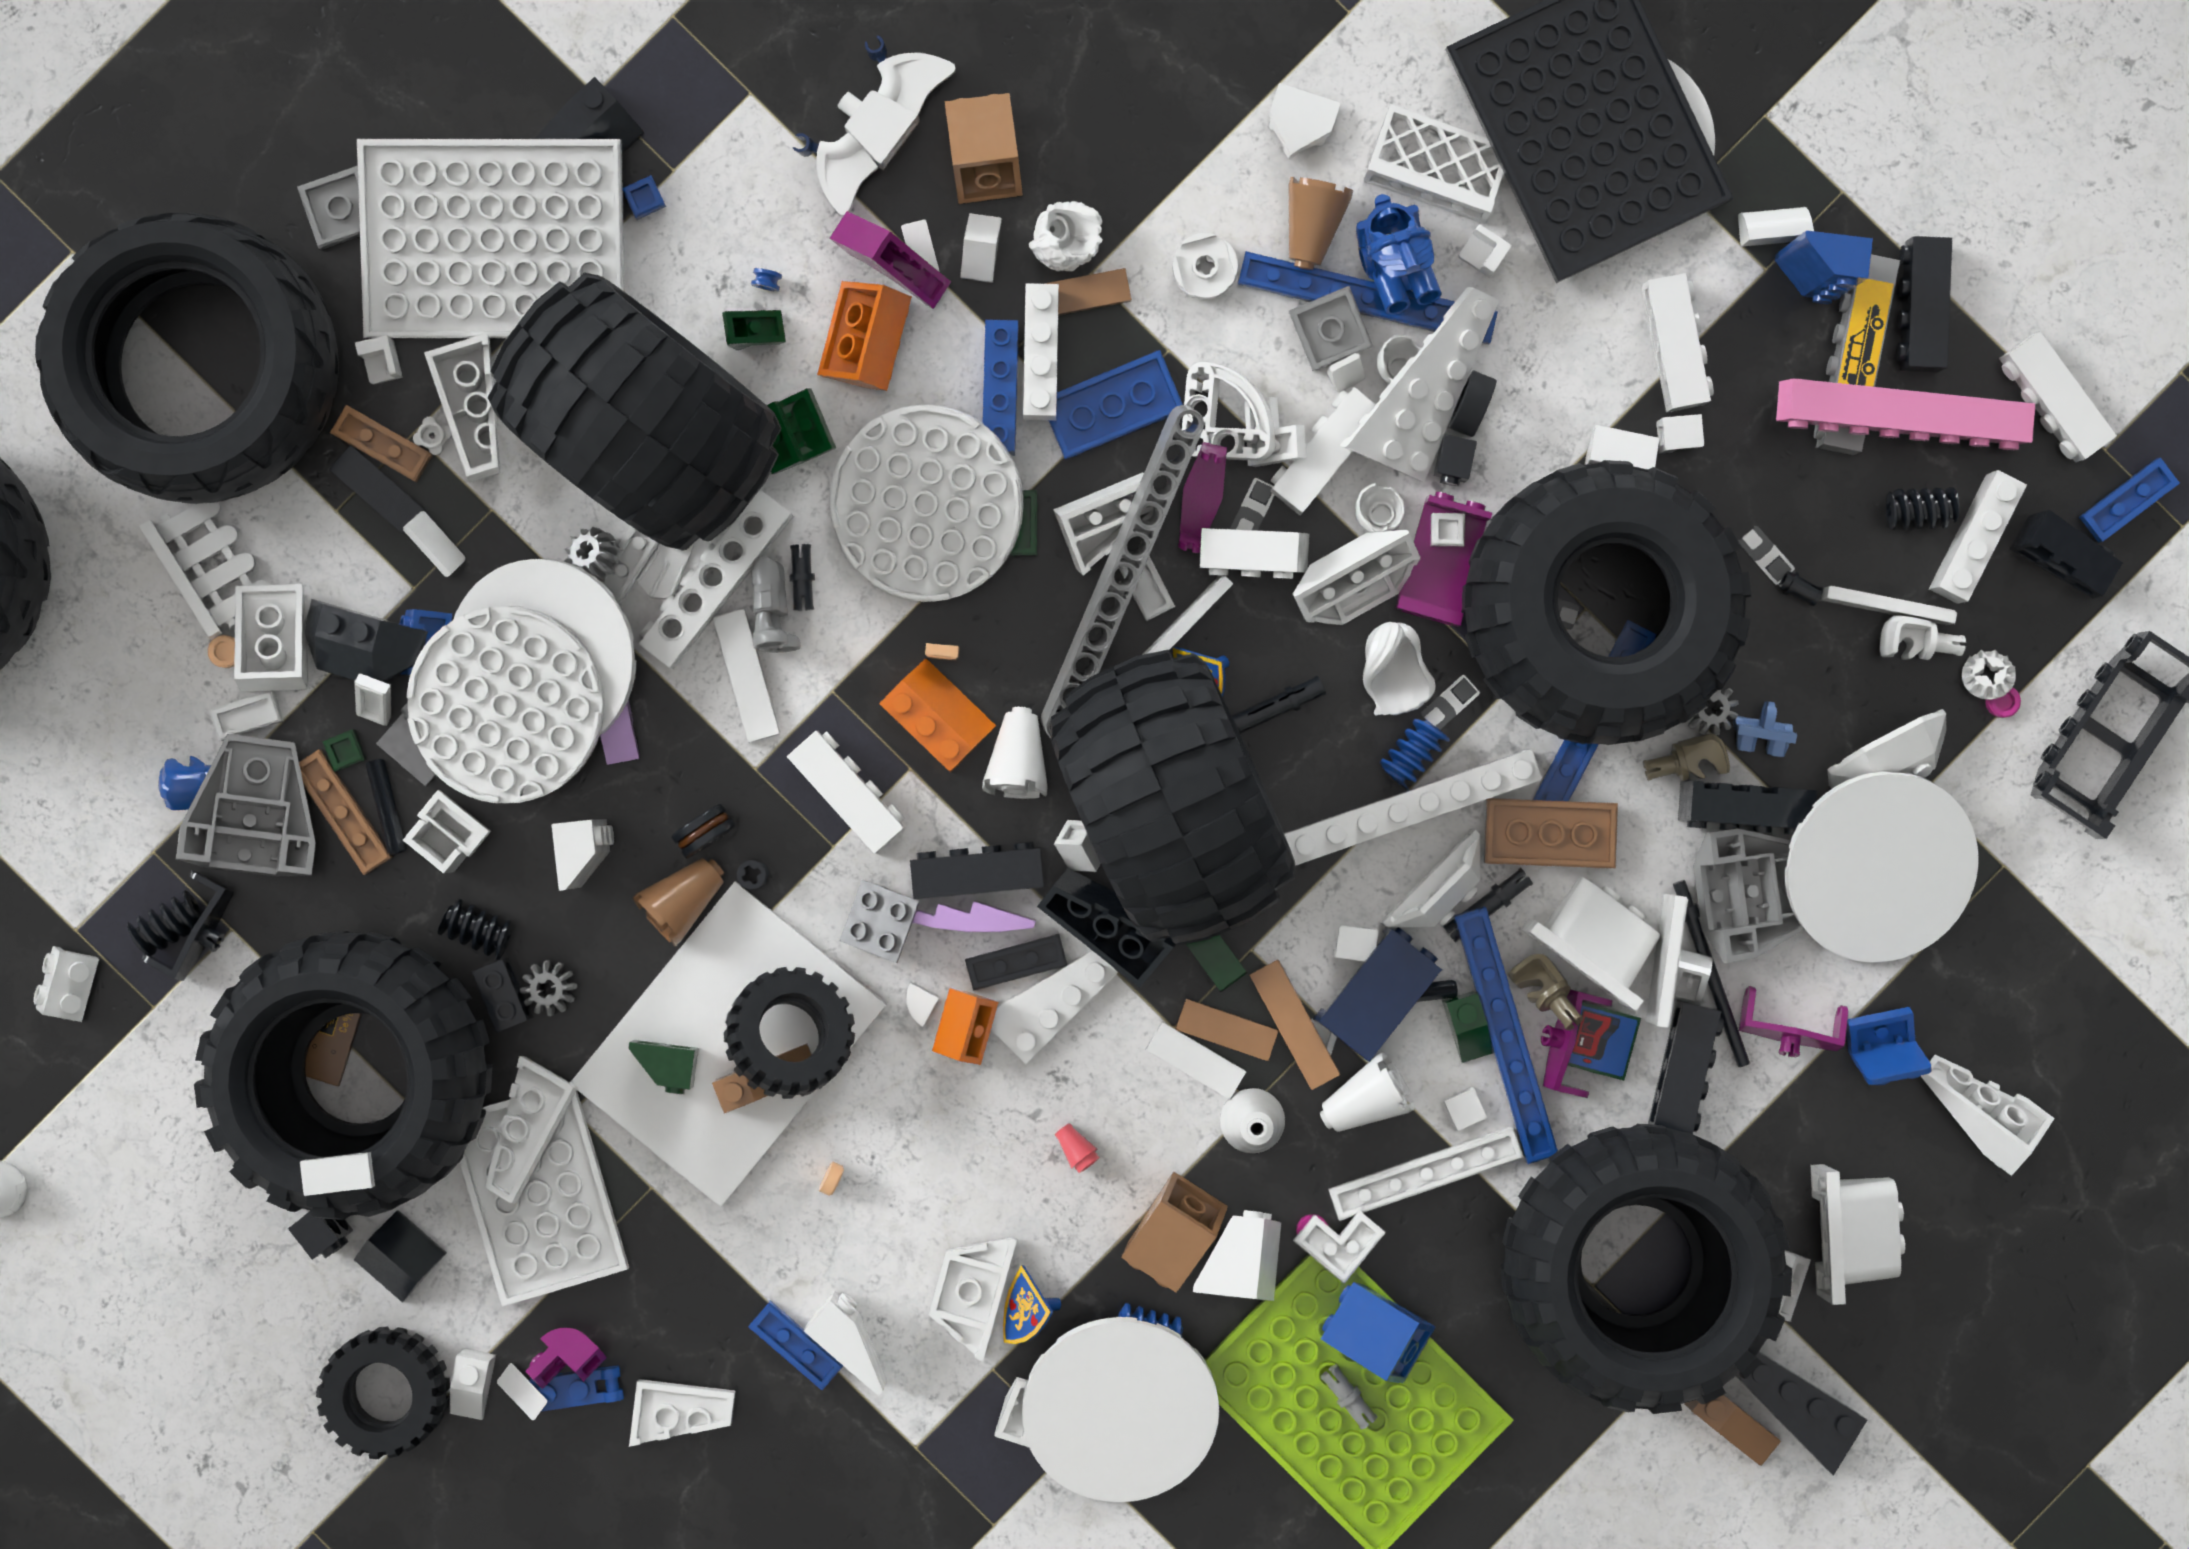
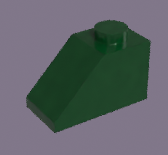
M1471 991L1455 998L1443 1000L1442 1003L1461 1063L1493 1054L1488 1024L1478 993Z
M640 1040L629 1042L628 1049L655 1084L665 1087V1092L684 1094L685 1089L690 1090L694 1087L699 1048Z

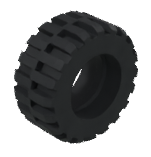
M787 967L777 968L773 973L765 972L759 975L755 981L750 982L732 1004V1008L728 1012L725 1021L727 1029L724 1031V1042L728 1043L726 1054L729 1061L734 1060L736 1064L734 1071L739 1077L744 1075L749 1080L747 1085L754 1090L760 1087L764 1089V1095L774 1097L776 1094H781L783 1099H792L795 1095L803 1097L825 1086L848 1061L851 1054L850 1046L854 1044L855 1033L851 1032V1027L855 1024L854 1016L847 1013L846 1008L850 1004L846 997L839 998L836 994L839 988L833 982L829 985L822 981L823 975L814 972L812 975L806 974V968L796 967L793 971H788ZM779 1004L793 1005L804 1010L813 1019L818 1030L819 1041L816 1050L810 1057L800 1062H788L774 1056L766 1048L761 1039L759 1025L765 1012L773 1006Z
M388 1326L378 1327L374 1331L367 1330L350 1339L328 1359V1365L322 1369L319 1376L322 1383L317 1387L316 1397L321 1398L322 1403L317 1406L319 1416H326L328 1422L323 1426L329 1434L334 1431L339 1436L335 1440L341 1447L346 1444L352 1446L351 1453L357 1456H361L364 1452L369 1453V1459H380L383 1455L393 1458L399 1456L404 1451L409 1452L417 1447L439 1425L444 1417L442 1413L448 1407L450 1397L446 1396V1392L450 1389V1378L444 1377L443 1372L447 1369L444 1360L438 1361L435 1357L438 1350L433 1345L427 1347L422 1343L424 1337L417 1333L410 1336L407 1334V1329L397 1327L395 1330H390ZM373 1363H384L397 1368L404 1374L410 1384L412 1405L409 1411L396 1421H382L372 1417L362 1408L356 1395L357 1377L365 1367Z

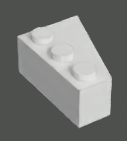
M1143 472L1053 510L1074 565L1083 576L1091 570L1090 567L1104 555H1108L1111 552L1143 477ZM1146 506L1142 509L1140 514L1141 521L1149 520L1153 516V506Z
M1202 528L1200 568H1209V575L1228 576L1229 569L1241 570V576L1261 577V571H1274L1273 578L1293 579V572L1305 573L1308 569L1309 534Z

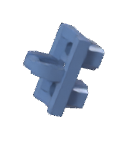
M1769 701L1764 702L1759 719L1738 716L1733 721V726L1736 730V747L1741 751L1754 752L1757 738L1768 739L1765 749L1767 754L1784 757L1789 744L1796 743L1797 733L1793 732L1792 724L1775 722L1777 708L1774 702Z

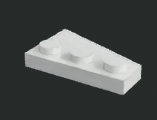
M638 1379L629 1447L653 1440L669 1439L682 1434H693L731 1426L736 1391Z

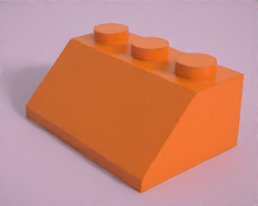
M842 281L817 375L863 388L887 391L912 296L885 285Z
M927 658L901 680L879 703L950 772L996 727Z

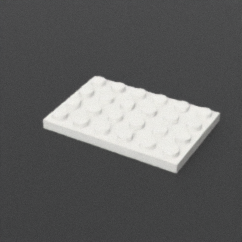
M575 1092L515 1204L509 1203L484 1188L495 1146L499 1144L502 1129H500L502 1119L507 1114L510 1099L482 1107V1109L486 1110V1116L476 1139L470 1141L464 1151L463 1159L459 1163L502 1307L627 1270L629 1264L578 1092Z

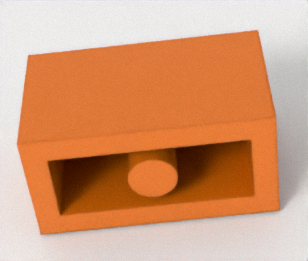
M949 988L932 1051L961 1062L981 1065L999 1002L971 992Z

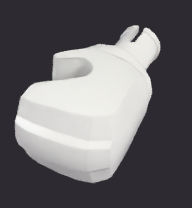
M1902 615L1892 616L1884 623L1882 628L1880 654L1882 657H1894V654L1898 652L1899 643L1903 640L1907 647L1901 659L1908 660L1918 654L1920 659L1929 660L1934 652L1962 656L1965 646H1961L1960 643H1966V638L1963 635L1938 633L1936 623L1929 620Z

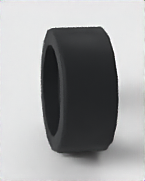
M1477 371L1471 372L1449 424L1450 429L1470 437L1476 434L1497 383L1496 379Z

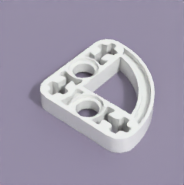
M1199 362L1192 365L1187 374L1184 405L1194 409L1198 402L1204 401L1207 404L1208 411L1203 417L1206 427L1203 429L1200 438L1206 443L1220 446L1223 437L1232 435L1235 439V446L1232 451L1227 452L1226 459L1262 461L1268 459L1275 449V427L1268 404L1259 390L1244 376L1227 367L1208 362ZM1205 372L1210 377L1202 385L1201 382L1197 381V377ZM1220 380L1229 383L1244 396L1254 414L1257 429L1215 428ZM1198 391L1202 393V391H1204L1206 393H1209L1208 397L1200 394L1195 395V392ZM1191 414L1183 416L1182 430L1188 429L1192 425L1193 418ZM1260 438L1261 441L1265 442L1264 448H1259L1258 453L1257 450L1251 447H1244V441L1256 443ZM1202 445L1197 446V451L1195 447L1192 454L1193 457H1197Z

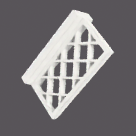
M1390 104L1363 181L1485 224L1492 212L1494 200L1504 172L1500 164L1488 168L1484 162L1481 153L1488 150L1493 151L1487 138ZM1395 116L1406 120L1411 130L1396 136L1390 125L1392 117ZM1429 128L1438 133L1441 141L1427 147L1419 132ZM1388 133L1390 139L1385 141L1386 135ZM1414 135L1421 150L1406 156L1399 141ZM1460 139L1468 143L1471 152L1457 158L1450 143ZM1393 144L1401 158L1391 163L1379 159L1381 149ZM1444 146L1451 161L1437 167L1430 152ZM1424 155L1431 170L1424 173L1414 171L1410 161ZM1475 157L1482 171L1467 177L1461 162ZM1455 166L1462 180L1455 184L1447 183L1440 172ZM1496 172L1495 178L1493 179L1491 173ZM1485 176L1491 187L1489 196L1476 193L1471 182Z

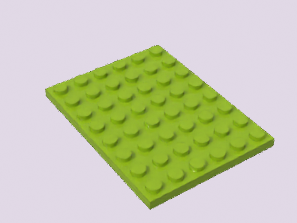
M1308 1254L1275 1287L1274 1301L1262 1300L1204 1360L1213 1375L1219 1405L1365 1549H1388L1514 1420L1431 1337L1404 1384L1385 1381L1321 1340L1324 1334L1322 1328L1325 1321L1331 1314L1335 1315L1341 1304L1339 1303L1341 1293L1348 1285L1351 1286L1353 1282L1363 1284L1392 1302H1396L1359 1266L1345 1283H1342ZM1335 1364L1339 1366V1369L1351 1385L1359 1388L1361 1391L1360 1396L1377 1415V1419L1371 1423L1363 1413L1361 1414L1369 1424L1365 1429L1361 1430L1347 1409L1339 1406L1336 1395L1324 1380L1320 1378L1327 1371L1336 1381L1335 1376L1329 1370Z

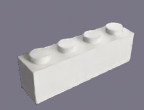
M1686 273L1647 280L1642 285V291L1666 413L1703 406L1711 401L1710 396H1713L1714 389L1711 377H1706L1704 364H1707V352L1705 346L1700 345L1698 332H1701V321L1699 314L1693 312L1692 300L1695 299L1692 281H1687Z
M1026 284L1024 420L1056 421L1059 284Z
M2040 331L2030 335L1999 358L2003 364L2002 370L2011 381H2016L2022 390L2021 396L2026 403H2035V409L2041 415V424L2049 433H2054L2060 441V450L2068 459H2073L2075 463L2084 460L2117 436Z
M1355 387L1349 393L1343 390L1332 403V406L1336 408L1329 418L1323 415L1311 429L1315 436L1308 444L1305 442L1306 458L1294 460L1288 469L1281 466L1270 480L1275 484L1270 492L1299 515L1305 511L1351 454V450L1340 445L1346 437H1351L1360 426L1358 422L1365 414H1369L1376 406L1373 401Z
M1999 470L1986 474L1929 590L1956 604L1969 601L2027 484Z
M816 730L795 748L787 758L866 846L876 854L905 828L901 823L905 818L893 804L888 808L879 799L883 793L871 780L865 783L858 776L857 773L861 769L849 756L845 759L840 756L835 750L839 747V744L827 731L822 735Z

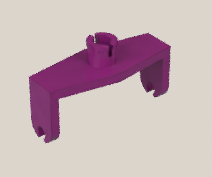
M1203 442L1183 487L1178 547L1184 551H1187V548L1192 549L1193 553L1201 552L1202 528L1210 529L1222 502L1227 447Z
M1752 986L1746 988L1742 1002L1739 1031L1780 1041L1778 1053L1785 1056L1786 1052H1788V1057H1799L1800 1045L1831 1051H1838L1844 1047L1848 1020L1847 1006L1841 1005L1837 1008L1833 1035L1831 1037L1800 1028L1753 1021L1756 988Z
M1570 989L1566 997L1579 1014L1581 1013L1583 1000L1612 1007L1613 1000ZM1557 1019L1555 1027L1547 1025L1542 1033L1550 1035V1037L1541 1036L1542 1045L1550 1046L1543 1086L1555 1091L1588 1098L1589 1091L1561 1084L1575 1045L1578 1026L1573 1021L1572 1025L1574 1028L1567 1031L1561 1021Z

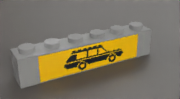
M1871 254L1868 279L1841 296L1839 311L1843 312L1841 324L1836 325L1832 342L1836 344L1835 354L1830 356L1826 368V375H1830L1829 382L1875 387L1900 260ZM1815 425L1814 438L1817 439L1816 448L1849 455H1856L1862 452L1865 435L1849 434V428L1839 427L1838 432L1818 431L1819 425Z

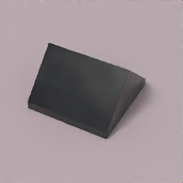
M397 1210L366 1241L354 1258V1261L403 1303L447 1252Z

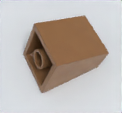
M1010 93L945 101L958 203L963 204L1023 196Z
M1173 1171L1129 1239L1121 1258L1126 1260L1134 1269L1141 1270L1154 1278L1160 1286L1169 1288L1177 1293L1216 1239L1228 1206Z

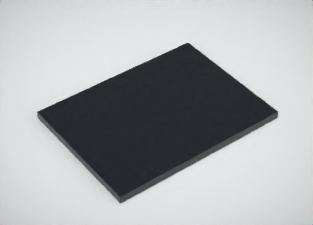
M1545 0L1446 47L1445 50L1556 284L1734 199L1640 0Z

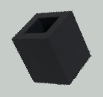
M1445 434L1440 443L1433 476L1440 477V483L1451 486H1459L1460 482L1465 483L1468 481L1477 441Z

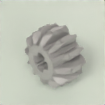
M592 527L590 531L581 529L579 537L570 536L573 544L571 547L564 548L567 554H569L564 562L584 569L601 582H605L606 573L615 574L612 567L614 564L621 563L616 555L622 549L615 543L616 539L613 535L604 532L600 528Z
M1728 688L1722 693L1721 690H1717L1707 700V703H1715L1716 708H1713L1716 713L1706 714L1703 709L1693 716L1688 727L1695 728L1700 724V735H1706L1709 729L1712 734L1719 735L1720 726L1725 730H1729L1731 724L1726 718L1737 719L1738 717L1736 712L1730 711V707L1739 704L1738 700L1728 701L1727 699L1731 696L1733 690Z
M546 960L543 962V970L537 964L531 966L534 976L530 974L523 975L522 979L529 983L530 986L520 988V992L531 994V997L524 1001L526 1006L537 1002L534 1013L540 1014L545 1007L547 1016H553L555 1006L560 1012L567 1010L563 1000L574 1002L575 997L568 993L567 990L576 989L577 983L567 984L566 980L573 976V972L568 971L562 975L563 963H557L552 971L550 960ZM552 981L555 984L552 988L556 987L555 993L545 995L543 991L546 989H542V984Z

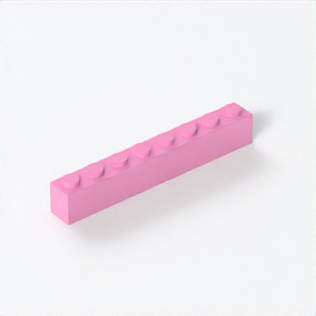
M1793 378L1779 382L1776 421L1788 422V428L1808 429V424L1819 425L1818 431L1838 432L1839 427L1849 428V434L1869 435V430L1879 431V437L1899 438V434H1910L1909 440L1929 441L1930 437H1940L1939 443L1959 444L1960 440H1969V446L1989 447V443H1999V449L2019 450L2020 444L2032 443L2035 403Z

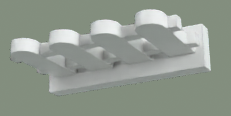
M219 502L192 504L193 506L172 518L166 513L160 517L163 523L155 526L151 520L139 525L211 641L217 636L224 635L220 630L221 626L228 624L230 629L235 626V594L222 601L217 591L240 579L243 586L270 585L265 580L251 583L246 574L254 570V558L249 553H240L234 556L229 548L238 540L236 529L230 525H224L217 529L212 521L221 512ZM205 524L210 533L187 545L182 536ZM174 541L180 548V551L175 554L168 547V544ZM222 551L228 561L205 573L200 564ZM193 569L198 578L190 582L185 572ZM208 596L211 597L215 604L210 609H207L202 601Z

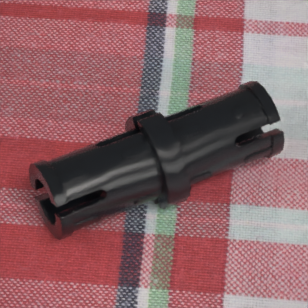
M799 544L790 545L792 574L789 575V581L793 582V611H802V597L805 598V611L814 610L812 581H815V574L811 573V544H802V558L799 557Z

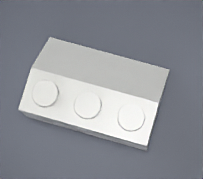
M607 819L552 824L559 891L581 888L610 852L609 845L614 844V832L612 825H607Z

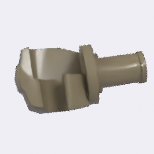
M1715 734L1700 735L1678 741V743L1672 744L1671 755L1643 761V767L1647 770L1645 775L1648 781L1675 773L1680 777L1681 781L1689 780V772L1699 779H1705L1706 776L1698 767V763L1702 759H1707L1711 762L1717 774H1727L1730 771L1725 744Z
M1544 954L1531 955L1509 972L1508 975L1511 981L1520 989L1530 986L1542 987L1539 991L1529 992L1527 994L1528 1000L1531 1003H1535V1006L1541 1012L1552 1010L1567 1031L1574 1028L1572 1025L1573 1021L1577 1026L1582 1022L1583 1016L1578 1013L1566 998L1571 987L1549 957Z

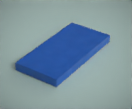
M1158 350L1057 392L1056 421H1048L1064 459L1068 460L1167 419L1172 409L1183 404L1162 353Z

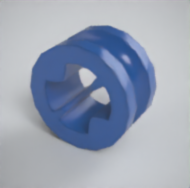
M754 268L753 273L756 275V278L751 280L752 286L768 291L778 292L780 290L777 282L782 279V274L768 269Z

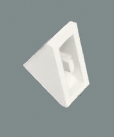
M969 213L963 243L961 279L993 283L1002 218Z
M1681 949L1674 999L1701 1005L1710 977L1713 957Z

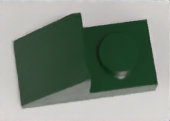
M781 310L725 311L722 313L727 346L735 350H742L756 345H780L786 342Z

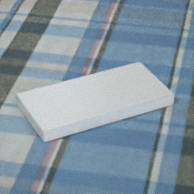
M1664 894L1658 931L1661 937L1656 945L1646 1022L1669 1028L1671 1023L1688 904L1687 897Z

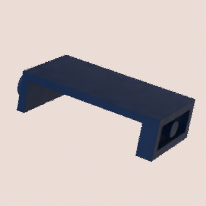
M1388 927L1383 929L1382 932L1385 934V937L1328 1009L1324 1010L1321 1008L1314 1017L1316 1021L1369 1062L1442 971L1435 964L1438 958L1424 947L1419 951L1411 945L1410 942L1413 938L1400 927H1397L1395 931Z

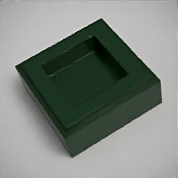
M355 729L322 741L334 772L367 760Z

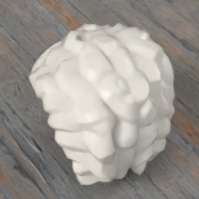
M1067 201L1063 203L1056 202L1054 205L1049 204L1047 210L1042 212L1037 219L1033 234L1034 240L1029 242V248L1033 251L1036 258L1048 268L1057 272L1060 270L1072 272L1079 265L1089 262L1098 253L1099 244L1103 240L1099 236L1102 230L1100 226L1102 218L1098 211L1086 206L1082 202L1072 201L1070 203Z

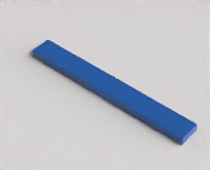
M1247 251L1245 252L1238 285L1308 302L1349 286L1360 314L1433 332L1444 321L1443 316L1455 303L1452 300L1439 298L1431 304L1420 305L1417 303L1413 291H1407L1411 302L1409 308L1402 313L1389 315L1385 311L1375 282L1318 268H1313V270L1294 267L1293 262ZM1498 311L1494 312L1482 341L1484 344L1489 345L1491 343Z
M1627 620L1608 657H1625L1635 654L1649 646L1654 641L1656 634ZM1564 740L1532 800L1569 801L1599 744H1580Z
M1483 906L1454 915L1475 991L1478 993L1488 1024L1491 1045L1526 1163L1531 1164L1547 1159L1555 1154L1558 1149L1487 908Z

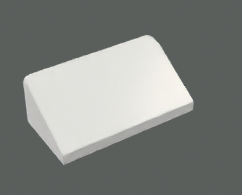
M421 511L403 527V531L445 577L450 576L466 560L463 553L426 512Z

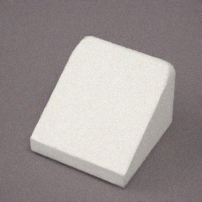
M1354 353L1328 368L1327 375L1337 392H1341L1365 379V372L1358 353Z

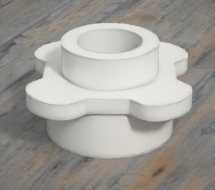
M426 417L423 419V424L419 427L418 432L414 434L413 441L417 446L423 445L428 448L432 455H439L443 451L442 446L446 439H450L452 436L450 427L439 425L433 417ZM431 433H435L434 439L430 438Z

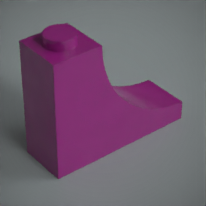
M848 211L829 238L849 255L879 271L933 309L951 283L949 279L892 232Z

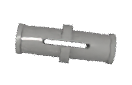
M1335 1364L1329 1370L1335 1376L1336 1381L1327 1371L1320 1378L1324 1380L1336 1395L1339 1406L1347 1409L1361 1430L1365 1429L1369 1424L1361 1414L1363 1413L1371 1423L1377 1419V1415L1362 1399L1359 1388L1357 1386L1353 1387L1339 1369V1366Z

